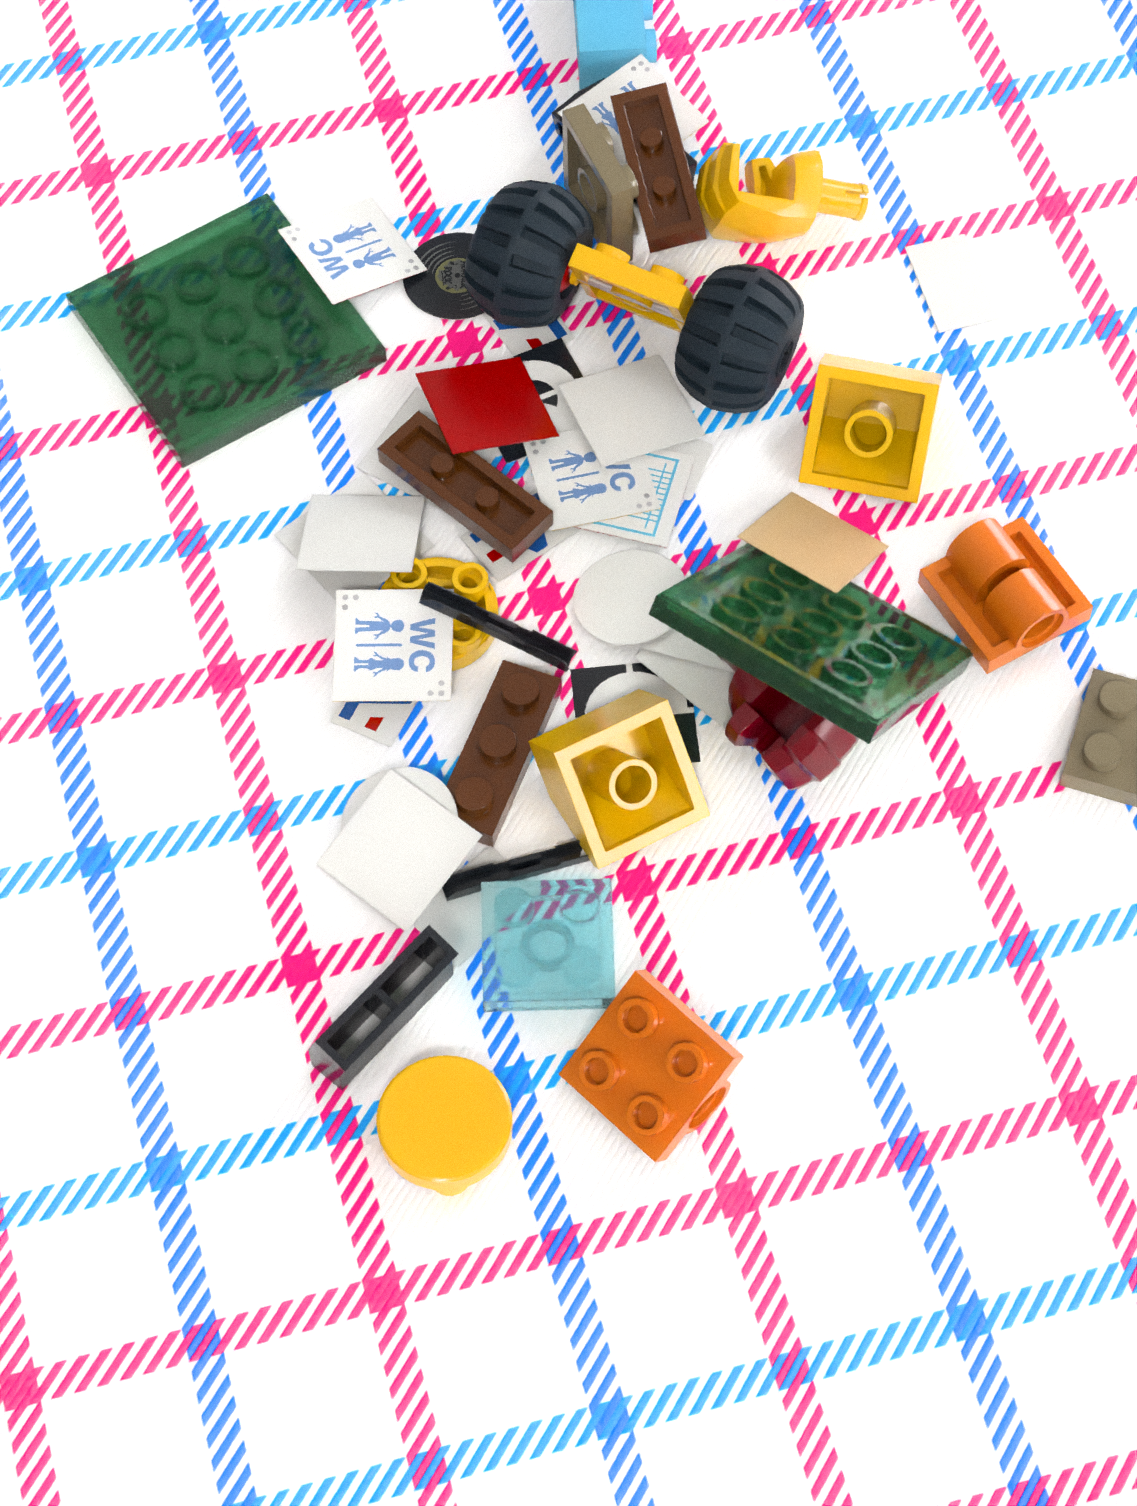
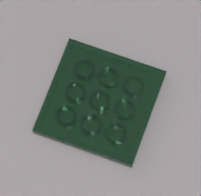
M268 193L66 294L69 308L182 468L387 361L385 347L350 301L345 300L333 305L277 231L291 226V224Z
M748 543L657 594L649 611L650 616L867 744L872 743L963 674L974 654L965 646L851 581L836 594Z

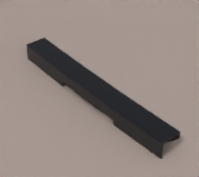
M428 581L423 588L419 600L420 604L478 629L565 672L569 670L570 661L577 653L576 650L535 630L529 631L512 621L476 606V602Z
M576 840L557 845L553 849L536 852L498 864L490 863L453 874L442 889L446 900L450 901L511 882L590 861L589 855L581 856L582 847L579 844L580 841Z

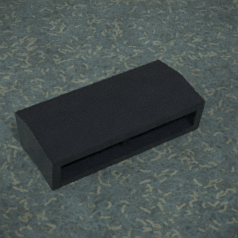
M428 925L308 1049L311 1065L339 1089L343 1090L454 975L452 960L459 953ZM423 962H426L433 969L397 1004L390 996ZM374 1014L382 1022L344 1059L337 1050Z

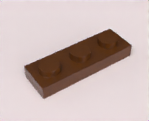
M666 82L610 96L626 163L632 169L638 184L639 196L636 198L650 253L707 239L704 221Z
M417 411L377 448L381 464L512 563L553 525V511L475 452L452 454L440 426L420 411Z
M503 660L446 785L454 798L458 818L482 834L478 843L492 847L495 845L533 758L528 741L544 733L562 692L561 678Z

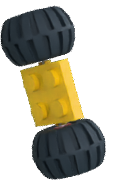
M535 180L513 182L504 186L490 200L472 236L469 245L470 249L466 257L464 274L468 294L479 308L494 320L504 325L522 328L549 325L563 314L571 303L574 294H576L579 285H581L588 296L680 332L675 352V374L689 395L712 410L734 414L747 413L761 409L774 396L790 365L804 322L802 298L787 280L762 266L749 264L724 266L715 270L706 279L695 299H693V294L687 286L683 285L685 278L673 270L656 264L652 265L650 271L629 264L631 257L628 254L605 243H598L596 249H592L594 225L591 215L577 197L559 185Z

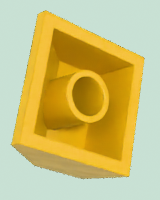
M825 353L818 365L798 482L917 504L943 374Z
M637 689L528 741L551 801L575 838L580 841V846L586 855H589L588 858L593 866L597 869H601L710 816L671 707L665 698Z

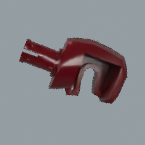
M741 624L732 625L722 631L714 643L713 651L735 672L728 690V704L732 714L725 728V735L734 746H751L761 754L762 762L766 768L788 790H796L813 781H824L841 766V762L859 742L869 720L867 712L828 676L817 659L794 639L773 640L762 646Z

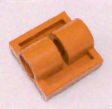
M1023 516L1003 527L994 518H986L970 525L951 542L945 557L920 569L918 584L986 674L1090 620L1093 605Z
M644 969L634 971L560 1071L559 1075L657 1163L666 1160L685 1134H689L699 1128L718 1109L731 1087V1083L727 1079L744 1056Z

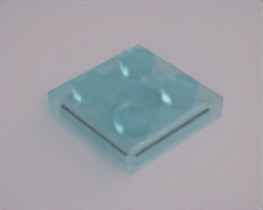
M611 878L481 882L484 1012L607 1009L616 997Z

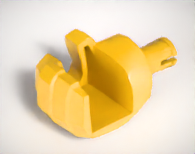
M724 142L718 150H715L699 169L695 192L704 225L713 239L754 244L782 241L804 235L810 229L817 213L860 221L864 217L868 206L869 198H860V195L866 196L869 193L866 184L823 178V162L820 151L817 150L792 154L782 160L776 167L769 157L748 161L744 167L747 192L738 191L740 144Z

